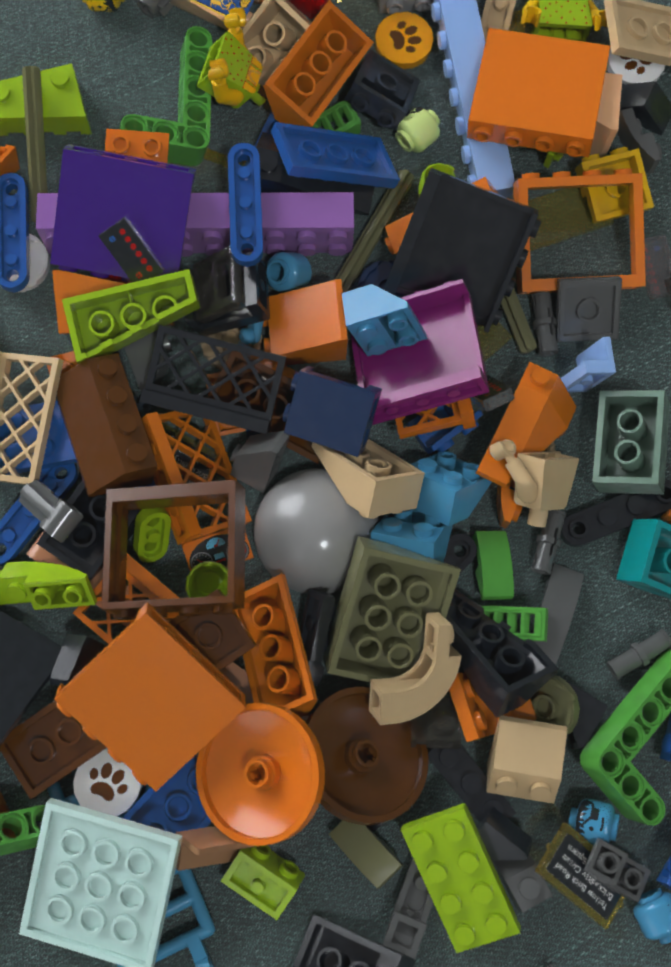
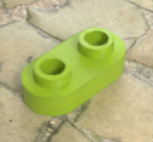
M165 508L142 509L136 516L133 548L138 558L143 562L157 561L168 550L171 518Z

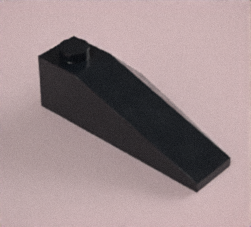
M262 133L256 146L260 156L261 193L354 192V213L369 216L374 186L289 176L272 134Z
M455 589L446 620L452 624L454 630V641L450 645L461 655L460 665L475 692L498 718L525 704L558 672L559 668L536 643L528 638L526 641H523L510 632L511 626L503 621L498 624L484 614L483 607Z

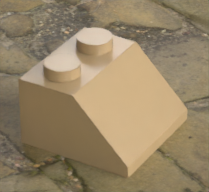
M500 716L487 761V793L554 804L562 778L567 726Z

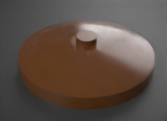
M351 687L332 694L314 708L305 722L314 733L324 759L325 784L320 804L334 816L358 825H376L402 815L420 796L428 774L427 744L419 723L414 718L402 723L379 725L369 712L370 687Z

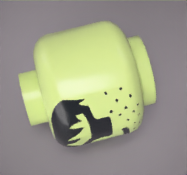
M422 107L413 108L398 124L395 137L400 146L407 152H423L440 136L439 117L430 109L427 111Z

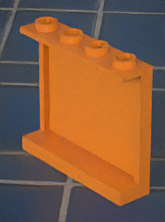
M489 28L468 119L467 138L475 139L479 142L489 141L506 144L510 147L533 148L541 152L564 153L572 157H589L610 45Z
M148 602L137 612V618L69 683L58 686L54 698L57 707L65 716H73L82 724V729L92 740L98 739L107 747L109 755L116 762L125 763L132 770L133 776L140 784L144 786L148 784L155 792L246 708L245 694Z

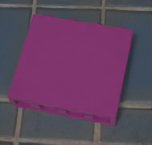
M463 279L448 281L443 285L427 290H419L401 298L408 302L427 334V339L418 341L411 346H401L388 350L381 355L367 356L351 334L358 386L367 388L369 385L382 388L372 425L490 392L472 299Z

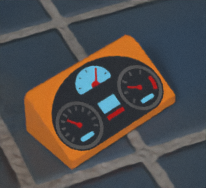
M228 529L181 545L190 571L194 566L204 561H214L228 567ZM245 532V561L253 559L254 556Z

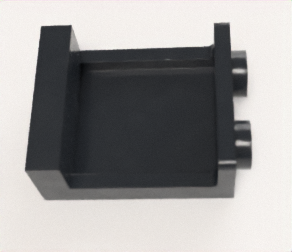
M253 251L244 253V255H250ZM262 259L254 266H241L200 277L194 269L190 270L194 278L201 308L185 315V320L188 326L192 327L199 335L208 336L270 319L267 265Z

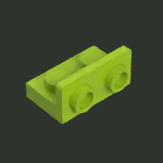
M268 845L243 848L239 851L221 879V882L272 918L278 920L305 877V873L299 870V867L294 862L285 860L273 852Z

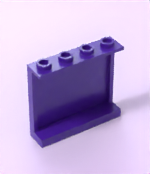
M68 144L63 148L50 264L59 265L60 270L67 272H77L78 269L90 271V275L95 277L108 278L109 275L121 277V280L124 282L132 283L128 275L99 238L100 234L124 218L163 272L157 276L180 271L196 169Z

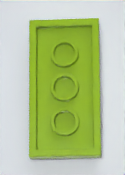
M466 803L402 825L401 832L456 953L520 934L521 925Z

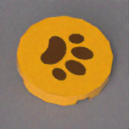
M396 12L385 17L378 25L375 34L376 52L402 69H413L423 64L432 50L434 41L432 29L427 21L419 15L410 12Z

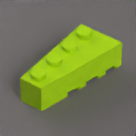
M72 63L40 71L44 132H53L54 135H67V132L92 134L79 82ZM22 75L0 81V136H8L9 133H24V136H26Z
M190 269L62 299L78 364L88 358L110 355L158 330L159 325L166 326L201 308Z

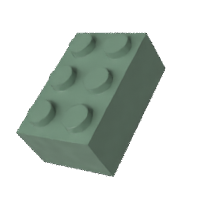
M665 390L600 391L592 483L599 493L664 495L670 401Z

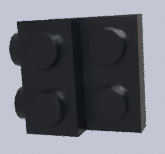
M370 49L344 100L349 102L355 111L365 112L377 119L380 126L384 128L390 127L396 131L399 123L408 112L421 80Z

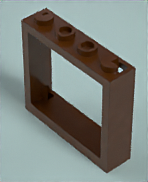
M237 480L107 489L102 610L115 615L117 620L135 619V614L147 602L164 618L167 617L169 612H179V615L184 617H195L200 615V611L212 610V614L230 615L233 614V609L245 608L246 489ZM229 503L227 596L125 601L128 510Z

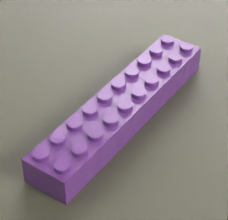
M354 192L261 193L263 253L271 256L279 252H297L304 256H312L316 253L342 256L346 253H351L354 235ZM37 193L36 230L48 253L51 254L58 193ZM191 193L182 257L191 256L193 253H206L209 256L215 257L222 256L224 253H231L229 193ZM246 248L242 251V253L244 254L253 250L250 248Z

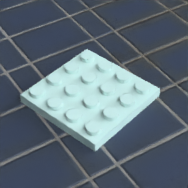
M54 798L49 799L45 805L19 934L124 967H154L183 836Z

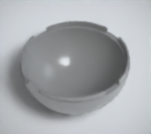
M310 468L300 470L278 481L261 501L254 522L256 551L263 566L272 577L281 573L285 574L289 589L307 594L310 589L332 594L343 590L358 536L371 539V532L379 523L380 517L378 516L375 519L365 518L359 514V511L348 505L326 469Z

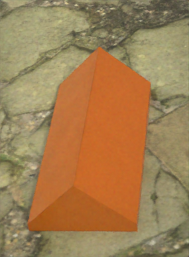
M281 573L245 591V608L234 609V611L257 644L256 647L243 655L253 702L277 704L291 710L299 717L309 715L318 699L286 576Z

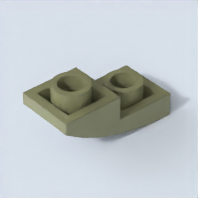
M343 820L329 833L345 855L377 889H380L404 866L383 839L378 838L368 825H358Z

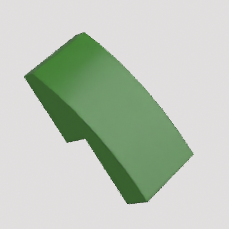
M476 531L472 539L477 546L476 556L479 566L475 574L481 600L513 599V568L506 531Z

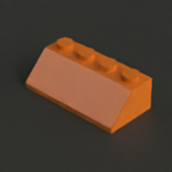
M330 0L321 9L263 86L274 118L279 123L312 127L374 43Z

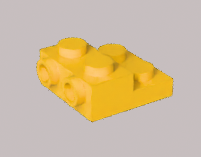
M621 147L611 151L609 156L601 158L599 154L589 155V157L582 158V162L575 168L577 176H583V172L588 170H601L602 175L613 174V170L624 168L632 169V173H642L644 211L654 208L639 148L628 151V147ZM628 186L580 188L582 198H587L593 224L629 215Z

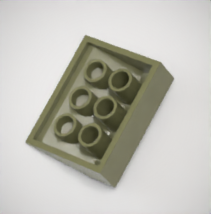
M358 536L329 634L327 649L322 658L327 673L371 682V679L393 678L409 671L417 663L423 650L426 613L439 612L446 619L461 569L389 543Z

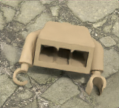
M505 439L490 445L491 456L497 461L505 459L507 462L505 467L515 482L514 502L517 505L530 508L527 524L535 527H546L548 512L550 510L564 509L567 506L579 458L555 451L554 442L549 445L546 450L547 452L518 453L517 458L514 456L516 445L512 440Z

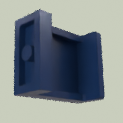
M306 366L299 373L296 372L290 388L294 392L292 403L287 404L283 414V422H286L284 433L358 457L366 449L382 388L372 385L363 388L314 372V367Z

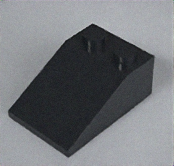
M82 480L67 502L84 515V518L63 543L57 541L45 531L36 544L71 568L87 574L91 581L101 571L104 563L106 494L88 497ZM142 509L128 510L127 541L134 534L136 516Z
M314 914L293 967H414L416 960Z

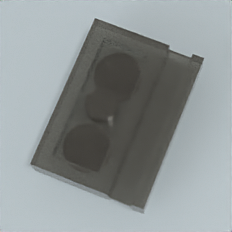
M449 690L433 708L419 717L410 720L411 747H416V744L426 745V748L460 749L461 726Z

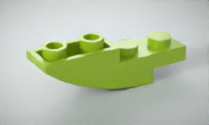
M21 561L7 562L3 570H0V605L31 602L34 610L90 606L97 603V598L87 574L77 569L55 563Z

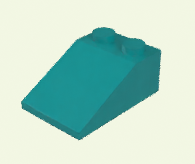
M633 519L616 580L637 589L671 599V524L660 519Z

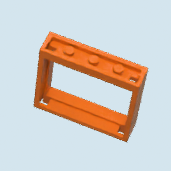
M629 168L613 170V174L602 175L601 170L584 171L583 176H571L570 171H559L552 173V177L541 178L540 173H525L513 183V200L529 206L528 190L628 186L631 274L588 277L620 276L622 278L621 290L639 289L646 286L642 173H632V169ZM529 237L524 249L529 250L522 268L516 267L517 295L535 294L538 292L557 293V279L563 278L531 279ZM566 277V278H587V277Z

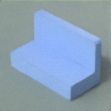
M602 337L576 357L577 367L561 377L568 392H587L616 373L610 337Z

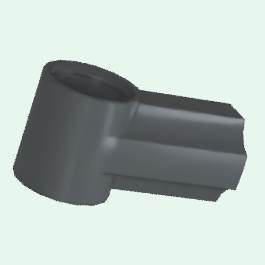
M37 479L31 483H26L19 492L20 498L18 501L41 521L39 525L44 531L61 543L66 540L84 518V515L73 505L59 498L44 483Z

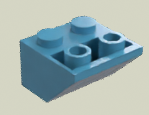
M373 284L342 293L346 327L367 356L381 355L388 350L401 346H411L418 341L427 339L425 330L407 301Z
M440 451L435 455L411 463V465L425 473L418 505L415 510L434 517L435 520L448 527L467 519L492 483L475 474L479 467L478 464L467 463L449 451Z
M411 509L402 511L400 514L391 513L384 515L372 530L371 539L389 543L444 562L453 525L448 527L435 520L432 516Z

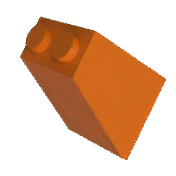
M335 279L269 296L270 319L264 321L263 327H269L270 338H264L265 351L287 357L285 365L346 360L348 337L342 301V280Z

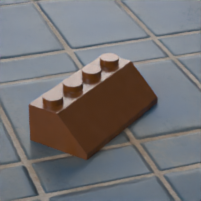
M241 341L237 343L238 345L250 347ZM232 351L226 361L232 374L248 365L241 352ZM248 354L252 362L259 358ZM264 359L254 365L264 382L275 376L278 362ZM286 365L272 416L270 432L285 430L286 422H283V414L287 404L292 403L294 395L290 388L297 371ZM224 368L215 384L228 377ZM250 368L235 377L244 394L260 385ZM231 380L216 388L222 401L230 403L240 397ZM273 381L266 385L270 393ZM262 388L247 396L253 409L266 412L269 399ZM210 392L208 397L215 399L213 394ZM243 400L235 403L247 407ZM290 436L287 448L317 464L320 461L312 448L313 442Z
M119 354L88 358L62 374L56 399L88 497L106 494L107 489L133 488L151 484L158 465Z

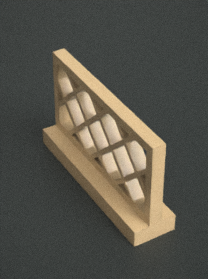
M0 351V426L6 423L12 434L0 442V457L5 463V466L0 469V482L26 485V483L40 479L64 360L56 357ZM12 362H20L25 371L12 381L9 376ZM44 365H50V376L40 383L34 373ZM30 377L36 388L23 398L17 387ZM13 392L18 402L8 411H5L3 408L4 398ZM41 394L44 399L43 409L34 415L28 404ZM24 409L29 420L17 429L10 418ZM34 426L38 431L37 439L30 446H27L22 435ZM17 440L23 451L10 461L4 449ZM26 458L31 463L29 478L20 477L15 469Z

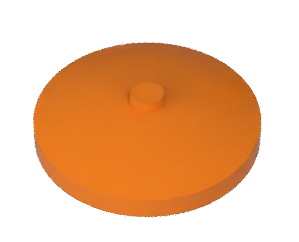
M271 703L246 704V708L198 753L196 784L200 801L212 823L227 837L239 843L251 846H266L280 843L295 836L313 818L324 791V759L314 733L304 720L285 707Z

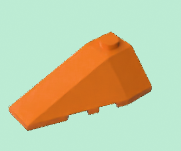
M529 362L475 474L505 488L513 481V478L505 467L507 464L506 460L497 461L491 456L490 445L505 439L512 440L516 445L514 456L517 458L518 453L546 451L552 442L566 432L577 406L559 375Z

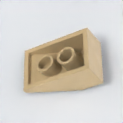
M264 0L242 29L245 46L262 64L263 69L258 82L262 86H264L312 23L289 0Z
M370 439L367 441L366 449L358 457L312 443L313 450L346 503L359 511L361 516L375 519L380 515L400 514L402 511L417 508L425 475L423 471Z

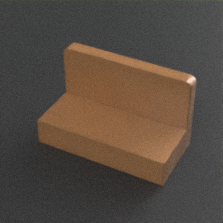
M216 826L178 831L176 834L183 837L176 869L180 871L233 862L239 849L254 846L234 841L223 834Z

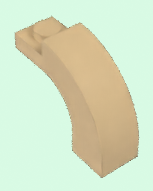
M439 612L426 613L423 650L419 660L409 671L393 678L371 679L369 712L379 725L402 723L419 717L433 708L451 688L460 667L461 655L450 645L454 641L452 624Z

